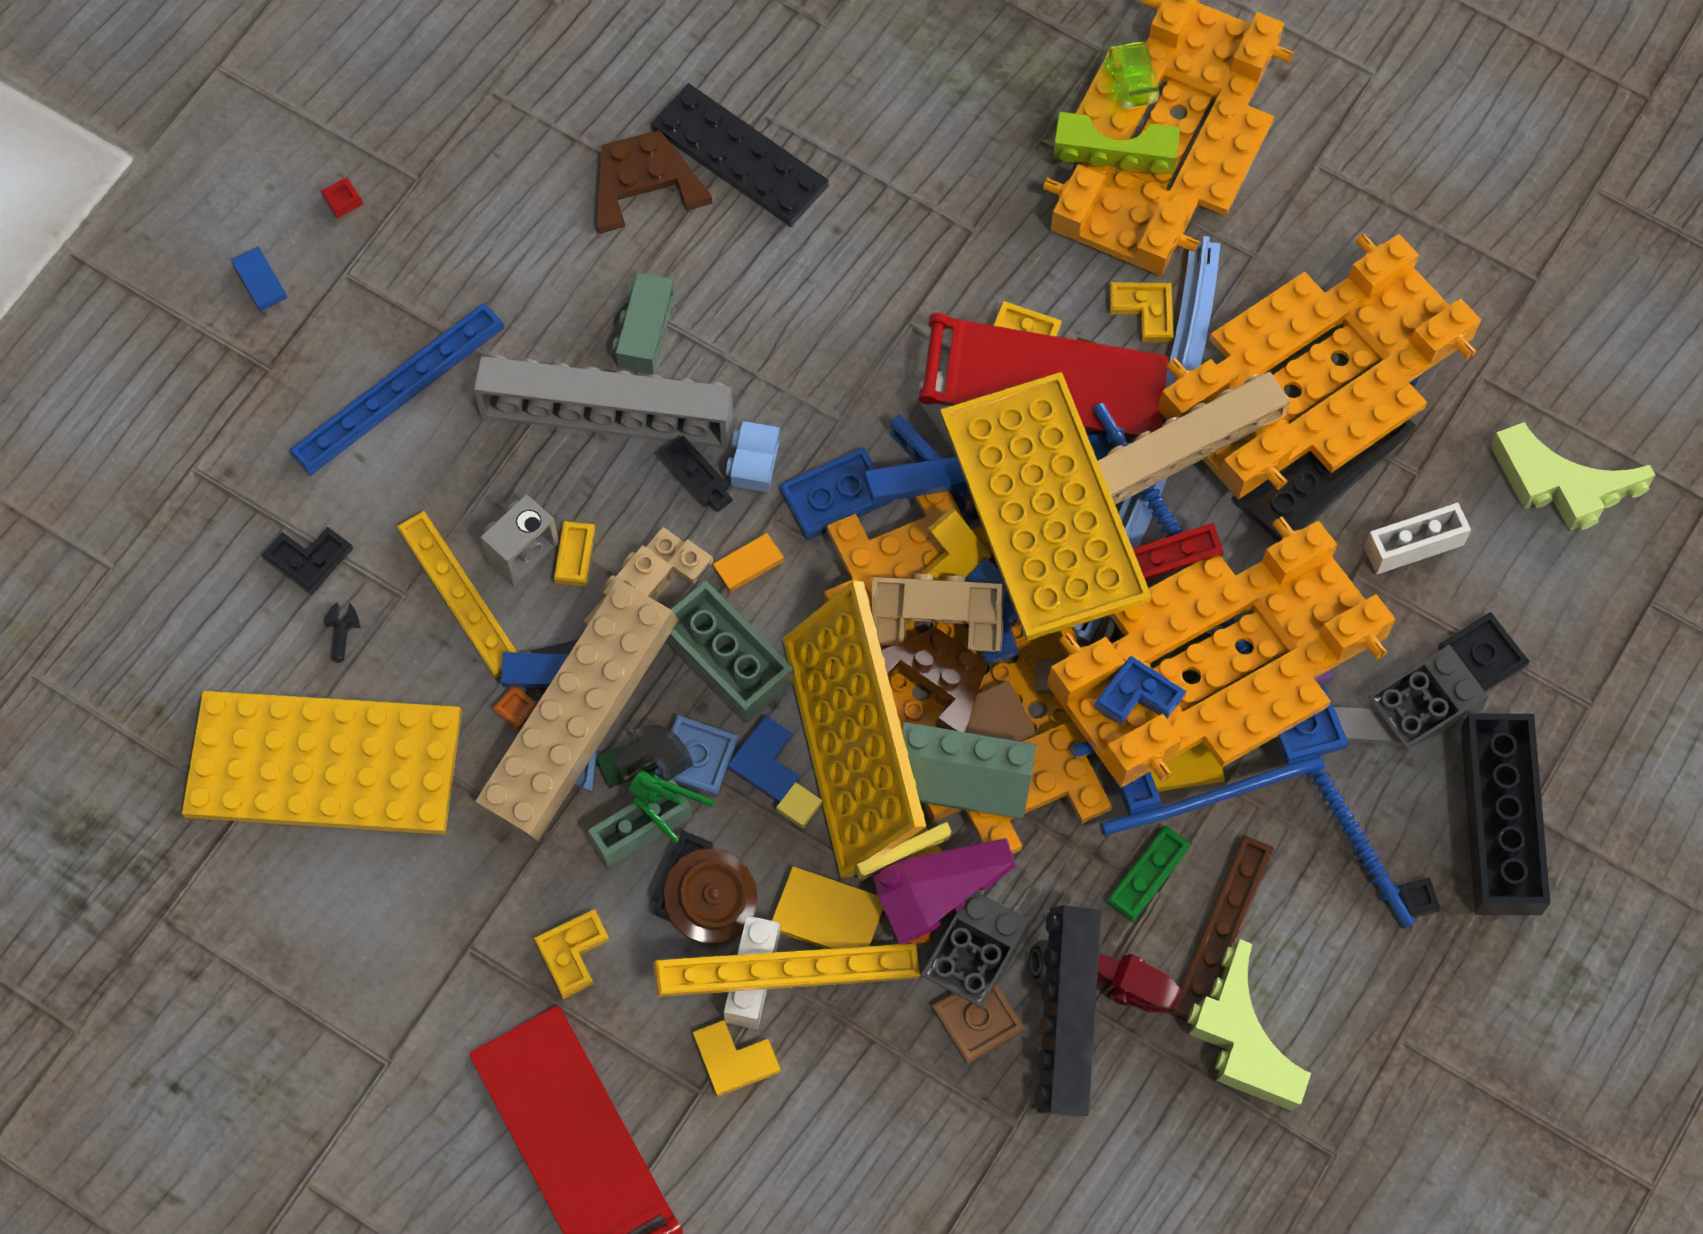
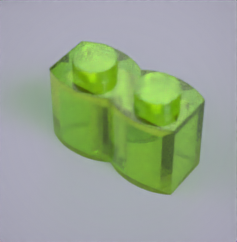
M1146 42L1110 47L1109 57L1105 58V69L1107 75H1112L1114 80L1112 83L1114 100H1119L1122 109L1158 103L1160 90Z

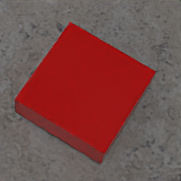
M348 177L321 190L322 197L336 218L363 205L361 197Z

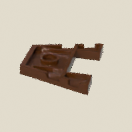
M660 130L602 145L597 229L599 234L624 228L625 222L618 200L678 185L686 211L713 204L711 193Z
M937 627L881 650L888 677L896 669H899L950 704L938 717L935 723L937 728L965 732L988 662L972 651H969Z

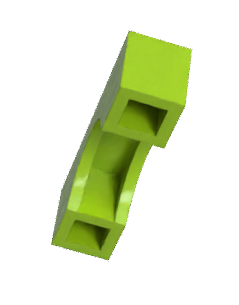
M1059 112L1053 159L1066 163H1089L1097 167H1120L1128 171H1151L1159 175L1166 173L1174 174L1180 127L1150 123L1147 129L1136 138L1113 140L1096 130L1090 115Z

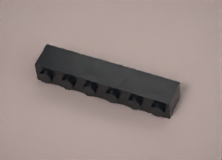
M1062 905L1050 908V913L1046 919V930L1049 933L1048 947L1044 952V965L1047 967L1046 981L1043 983L1041 990L1042 1000L1044 1001V1014L1039 1023L1042 1044L1037 1056V1067L1040 1070L1039 1084L1035 1090V1102L1038 1105L1037 1113L1072 1117L1089 1116L1101 910Z

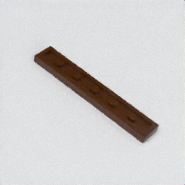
M1243 835L1181 986V993L1175 1009H1172L1170 1013L1171 1016L1187 1022L1194 1003L1199 1004L1206 996L1213 999L1210 994L1217 977L1222 978L1225 967L1221 966L1224 952L1227 947L1232 948L1236 944L1274 847Z

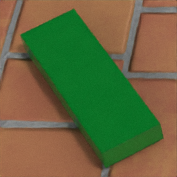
M1165 825L1107 899L1106 904L1133 923L1190 850L1192 844Z

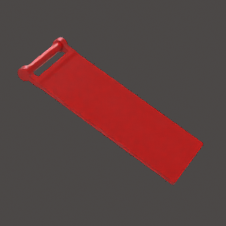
M932 313L929 316L928 324L931 332L923 388L919 390L918 400L923 404L931 405L937 403L953 406L1062 372L1084 428L1106 432L1093 411V408L1100 403H1104L1118 428L1122 427L1127 436L1138 437L1146 431L1152 433L1162 428L1163 415L1157 409L1162 391L1166 389L1168 370L1166 366L1169 360L1166 355L947 317L943 313ZM951 329L952 338L943 393L935 389L943 330Z
M560 1006L549 1009L470 1052L469 1055L563 1234H629L661 1215L666 1224L648 1234H683L677 1219L661 1193Z

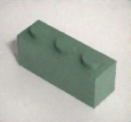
M637 272L635 283L629 284L627 301L630 302L628 309L622 310L619 323L622 332L620 337H615L612 354L616 355L619 368L654 374L675 296L674 279Z
M674 779L668 781L669 783L677 785ZM674 792L672 793L683 799L681 805L663 796L655 804L648 803L671 831L692 819L690 803L686 797ZM633 803L588 830L590 842L607 869L665 835L652 819Z

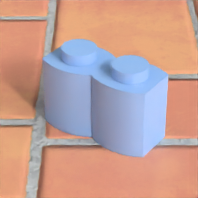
M743 421L741 429L734 431L732 448L736 449L734 458H728L726 476L731 477L732 487L769 492L780 442V427Z

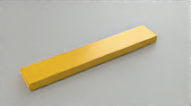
M422 511L398 525V532L492 676L496 679L502 675L503 652H518L425 511Z

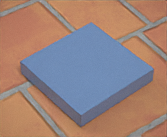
M677 715L655 775L667 781L674 779L676 784L717 798L728 769V764L738 743L739 735Z

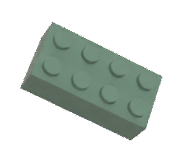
M707 580L671 609L678 618V622L666 639V642L745 723H748L794 683V668Z

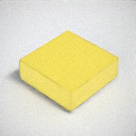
M795 782L776 807V811L804 829L822 805V800Z

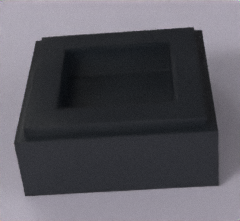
M1430 877L1398 885L1401 891L1399 896L1412 918L1439 912L1440 906Z

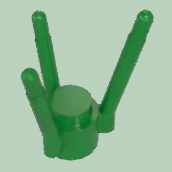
M645 771L639 772L629 788V793L636 797L633 804L641 808L674 843L679 841L678 837L648 805L649 802L655 804L663 796L681 805L683 799L672 793L674 792L711 807L715 806L714 800L664 781L656 775L652 776Z

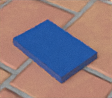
M864 447L779 485V490L807 541L826 533L827 525L853 514H856L859 518L892 503V500L878 503L871 502L863 477L865 471L875 470L876 468Z

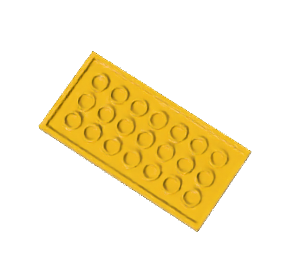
M1062 372L940 409L942 421L1026 641L1151 602V593Z
M852 581L783 637L788 663L794 668L793 684L841 878L855 876L857 864L867 859L884 856L926 827L924 813L921 809L916 789V782L908 758V751L900 727V719L897 715L892 688L889 684L885 661L877 637V629L874 625L869 605V598L866 594L864 582Z
M203 691L182 815L184 818L445 835L462 717L461 707Z

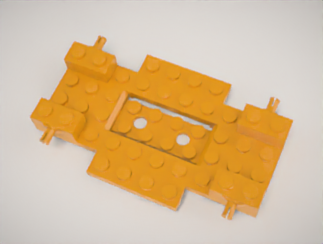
M1141 0V4L1157 9L1151 23L1149 38L1138 59H1133L1109 49L1076 114L1090 115L1096 130L1105 137L1113 140H1130L1159 85H1161L1162 81L1166 82L1167 84L1164 86L1160 98L1139 135L1147 129L1150 123L1180 127L1177 159L1174 169L1175 174L1211 101L1215 103L1170 190L1167 188L1174 174L1166 173L1159 175L1144 170L1128 171L1113 166L1097 167L1089 163L1078 164L1071 178L1065 184L1047 178L1043 190L1059 196V201L1052 214L1051 231L1161 277L1177 246L1195 253L1200 240L1186 236L1184 232L1197 206L1200 205L1227 216L1273 123V115L1249 106V103L1272 57L1290 63L1294 51L1278 46L1284 28V22L1257 12L1250 24L1200 3V0ZM1179 107L1186 111L1187 116L1178 120L1170 115V111L1173 108Z
M1363 233L1362 236L1360 235L1356 239L1355 243L1360 246L1366 255L1352 265L1348 278L1327 292H1324L1306 272H1303L1212 332L1209 340L1226 358L1216 365L1210 359L1190 371H1187L1177 358H1174L1173 361L1171 360L1167 364L1166 368L1177 378V381L1162 391L1157 410L1166 420L1173 417H1178L1179 419L1187 415L1194 406L1200 403L1208 404L1215 400L1221 392L1230 388L1235 390L1242 386L1251 376L1256 374L1263 375L1334 326L1338 327L1341 324L1344 326L1337 329L1333 335L1320 344L1313 345L1308 352L1296 360L1289 361L1287 366L1273 374L1283 391L1288 385L1297 386L1301 391V395L1297 398L1288 397L1290 404L1286 416L1202 459L1238 500L1267 480L1279 490L1287 483V480L1279 472L1309 451L1332 473L1425 409L1427 401L1410 384L1411 381L1456 350L1466 360L1476 353L1477 350L1468 342L1474 338L1481 319L1461 298L1449 305L1416 271L1414 267L1419 254L1400 234H1397L1384 244L1375 245ZM1336 353L1343 354L1348 359V363L1344 366H1337L1331 361V356Z
M1284 517L1275 520L1272 526L1283 539L1266 549L1260 563L1238 575H1235L1223 558L1219 556L1196 562L1150 587L1151 602L1110 614V617L1125 636L1112 644L1107 637H1104L1090 646L1080 648L1071 633H1067L1066 636L1063 635L1059 639V642L1068 652L1069 656L1051 666L1047 686L1121 788L1152 770L1161 782L1165 781V779L1167 780L1173 773L1165 763L1201 742L1206 745L1221 767L1228 765L1328 708L1331 700L1316 682V677L1366 649L1370 650L1376 660L1380 659V657L1382 658L1387 653V650L1380 641L1388 637L1396 620L1377 594L1365 600L1333 559L1338 544L1319 520L1296 531L1292 530ZM1249 610L1253 611L1252 614L1244 615L1240 621L1225 629L1217 630L1211 637L1198 644L1190 645L1184 652L1171 659L1163 660L1160 665L1153 668L1154 671L1187 691L1185 697L1168 719L1163 714L1158 715L1139 702L1124 723L1119 725L1093 708L1096 700L1130 656L1150 667L1151 662L1239 613ZM1241 640L1248 641L1253 646V652L1247 655L1241 654L1236 650L1235 644ZM1186 670H1194L1199 674L1200 681L1196 684L1186 683L1183 680L1182 673Z

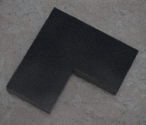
M329 527L320 534L307 550L282 532L262 554V558L312 595L353 550L352 544Z

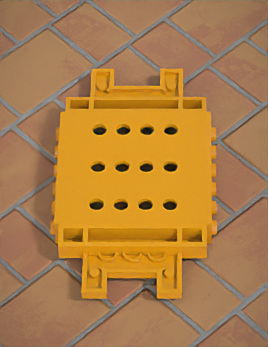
M950 491L915 496L925 517L871 540L868 539L856 514L827 525V532L851 580L824 591V602L829 601L852 581L864 582L872 613L873 577L914 579V574H923L922 571L946 551L929 531L928 527L952 507L964 520ZM983 526L972 529L973 533L992 555L988 560L996 566L997 562ZM907 621L906 640L921 634L914 627L915 621ZM932 623L933 628L937 627L968 649L969 628L965 625ZM1011 624L1019 658L1014 663L1000 661L989 665L990 670L984 675L978 694L1009 680L1037 734L1032 738L1022 741L1024 743L1036 744L1032 777L1024 814L1067 796L1081 824L1110 812L1112 805L1086 757L1088 755L1073 758L1071 754V745L1086 742V738L1053 693L1036 694L1035 659H1066L1069 654L1059 642V639L1063 635L1066 636L1067 633H1071L1076 642L1077 638L1070 627L1026 641L1021 625L1013 628ZM880 645L881 650L891 647ZM972 651L985 660L983 651ZM896 669L888 677L892 688L897 715L900 719L901 731L904 722L936 727L935 723L938 717L950 704L932 692L927 700L919 701L915 699L912 691L921 684L901 670ZM1033 703H1041L1046 707L1047 713L1042 718H1034L1028 712L1029 706ZM922 803L933 823L962 811L961 809ZM966 810L981 843L1007 838L1012 854L1022 850V844L1010 822L1014 818Z

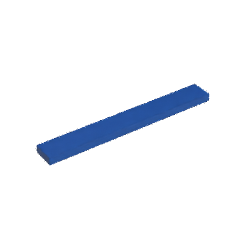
M485 303L481 304L289 450L290 455L311 476L505 328L504 323Z
M1105 434L1087 435L1097 461L1106 457L1111 449ZM957 457L869 470L864 472L863 477L872 503L967 488Z

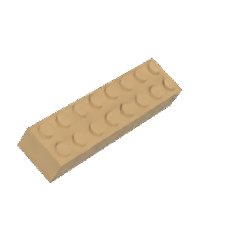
M617 579L475 802L526 835L539 841L677 624L678 618L674 612L620 579Z

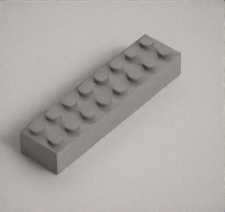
M493 355L491 357L481 356L474 388L481 418L671 442L677 441L684 435L691 444L728 448L733 420L732 388L719 382L704 384L696 383L687 378L671 380L663 379L661 376L654 374L639 376L632 375L627 371H616L614 373L601 371L595 367H585L582 369L570 367L563 363L549 365L541 364L531 359L517 361Z

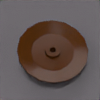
M718 849L696 850L680 858L668 872L663 889L665 910L673 926L688 939L703 944L725 943L742 934L746 916L754 917L758 903L756 883L748 868L734 855Z

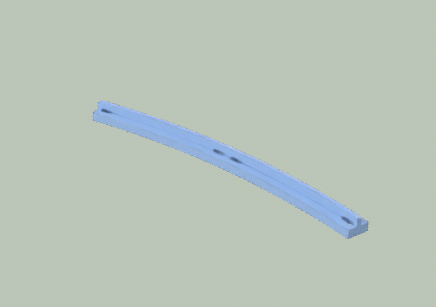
M1203 236V241L1199 242L1195 253L1188 250L1180 314L1170 361L1177 358L1187 371L1196 369L1201 365L1215 293L1220 243L1209 242L1210 237ZM1198 253H1201L1200 263L1197 262ZM1208 254H1210V263H1209V264H1207V256H1208ZM1169 369L1167 370L1166 388L1177 381V378ZM1167 478L1156 483L1154 489H1160L1159 497H1161ZM1139 493L1124 500L1119 511V516L1132 548L1141 545L1153 517V509L1147 508L1149 502L1143 501L1144 494ZM1105 616L1090 621L1085 631L1081 630L1084 623L1071 627L1077 640L1089 646Z

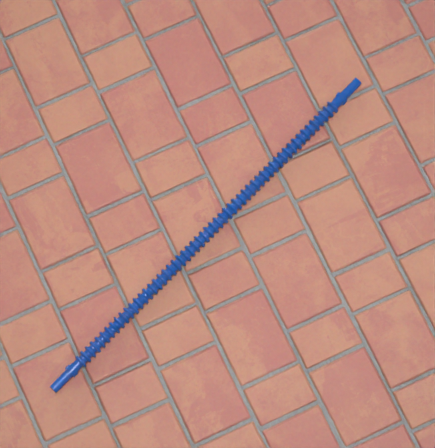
M1104 403L1096 405L1093 411L1107 433V441L1112 443L1114 447L1120 445L1125 447L1131 444L1127 443L1124 436L1125 431L1122 427L1118 428ZM1156 484L1139 492V494H1144L1143 501L1149 502L1147 508L1153 509L1152 516L1158 517L1156 523L1163 525L1161 531L1167 532L1166 538L1183 532L1182 527H1177L1179 521L1172 519L1174 513L1168 512L1169 505L1163 504L1165 498L1159 497L1160 489H1154ZM1234 617L1220 625L1223 626L1222 629H1225L1238 621H1234ZM1241 640L1235 644V648L1239 653L1247 655L1252 653V644L1248 645V641ZM1324 769L1308 773V777L1314 778L1312 784L1319 786L1317 792L1324 794L1322 801H1328L1327 809L1334 811L1332 817L1338 818L1337 825L1343 826L1342 834L1348 835L1347 842L1353 843L1352 850L1358 851L1357 859L1362 858L1363 863L1361 866L1368 868L1366 874L1373 876L1371 882L1378 885L1383 902H1388L1403 929L1413 925L1415 921L1399 896L1400 889L1388 878L1390 872L1383 870L1385 864L1378 862L1380 856L1373 854L1375 847H1370L1368 845L1370 839L1363 837L1365 831L1359 830L1360 822L1353 820L1355 814L1348 812L1350 806L1344 805L1345 797H1339L1340 789H1335V781L1329 780L1331 774L1325 773Z

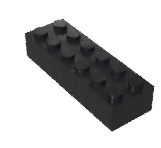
M1468 713L1461 726L1475 915H1542L1551 903L1534 714Z

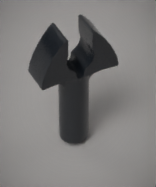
M338 602L330 608L324 618L325 626L335 629L331 659L336 663H341L345 659L348 631L351 628H361L358 615L351 603H349L348 607L349 614L342 623L338 618L340 612Z

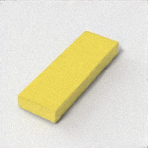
M945 822L903 842L884 856L867 859L857 864L856 874L859 880L862 881L870 878L874 872L901 860L912 858L948 841L952 831L948 823Z

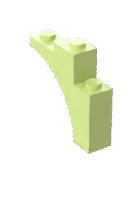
M1525 422L1496 432L1490 446L1523 509L1532 506L1541 508L1553 500L1569 531L1579 527L1584 530L1598 523L1604 508L1616 505L1624 497L1631 495L1632 498L1643 495L1649 490V486L1656 476L1650 465L1630 470L1610 471L1589 468L1571 462L1541 443L1529 430Z
M1239 939L1232 948L1227 947L1224 952L1221 966H1224L1225 970L1222 979L1216 978L1210 994L1215 999L1206 996L1199 1004H1193L1187 1019V1023L1192 1024L1188 1035L1226 1049V1051L1221 1050L1215 1064V1069L1219 1070L1217 1082L1293 1111L1302 1103L1311 1073L1303 1070L1286 1058L1273 1045L1259 1024L1253 1010L1248 988V963L1252 944Z

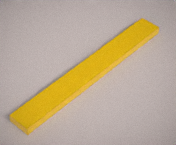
M916 943L655 960L653 963L657 997L908 980L920 977Z

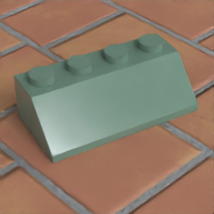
M904 722L902 734L921 803L1023 820L1032 777L1036 744Z

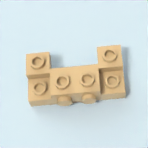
M663 527L646 547L642 545L636 553L631 552L623 563V569L617 576L612 575L603 586V598L583 621L585 629L617 579L656 601L674 580V573L694 585L697 582V577L707 565L713 563V557L687 539L684 542Z
M914 574V579L873 577L871 596L872 617L877 629L880 645L893 646L906 640L907 621L969 625V651L1002 652L1004 624L1002 616L1005 587L1003 584L966 582V577L946 576V581L933 580L934 576L929 574Z

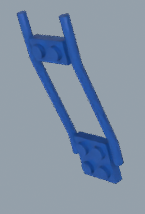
M1325 685L1320 686L1322 690L1325 692V694L1329 697ZM1332 702L1328 708L1275 737L1283 759L1288 764L1286 766L1165 806H1161L1162 801L1150 772L1122 788L1116 782L1128 816L1101 822V833L1105 836L1165 820L1295 776L1324 769V762L1320 755L1346 749L1349 744ZM1088 741L1071 745L1070 747L1073 758L1096 753Z

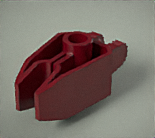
M1099 955L1097 981L1106 985L1104 993L1112 1001L1120 1005H1131L1153 1013H1170L1171 1009H1175L1181 989L1169 975L1146 964L1145 960L1136 955H1123L1119 960L1110 956Z

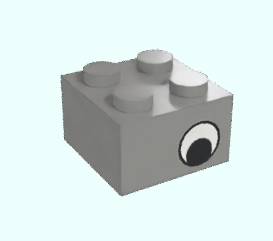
M527 494L520 501L516 500L511 503L505 515L497 522H491L484 529L480 537L487 563L513 587L559 545L554 518Z

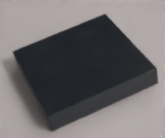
M1491 612L1449 637L1438 646L1440 651L1450 645L1485 693L1524 669L1530 663Z

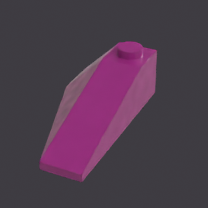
M1007 838L904 859L874 872L873 877L880 902L899 943L903 945L932 932L941 925L938 920L953 909L958 912L966 905L964 900L977 890L985 891L1016 867L1010 844Z

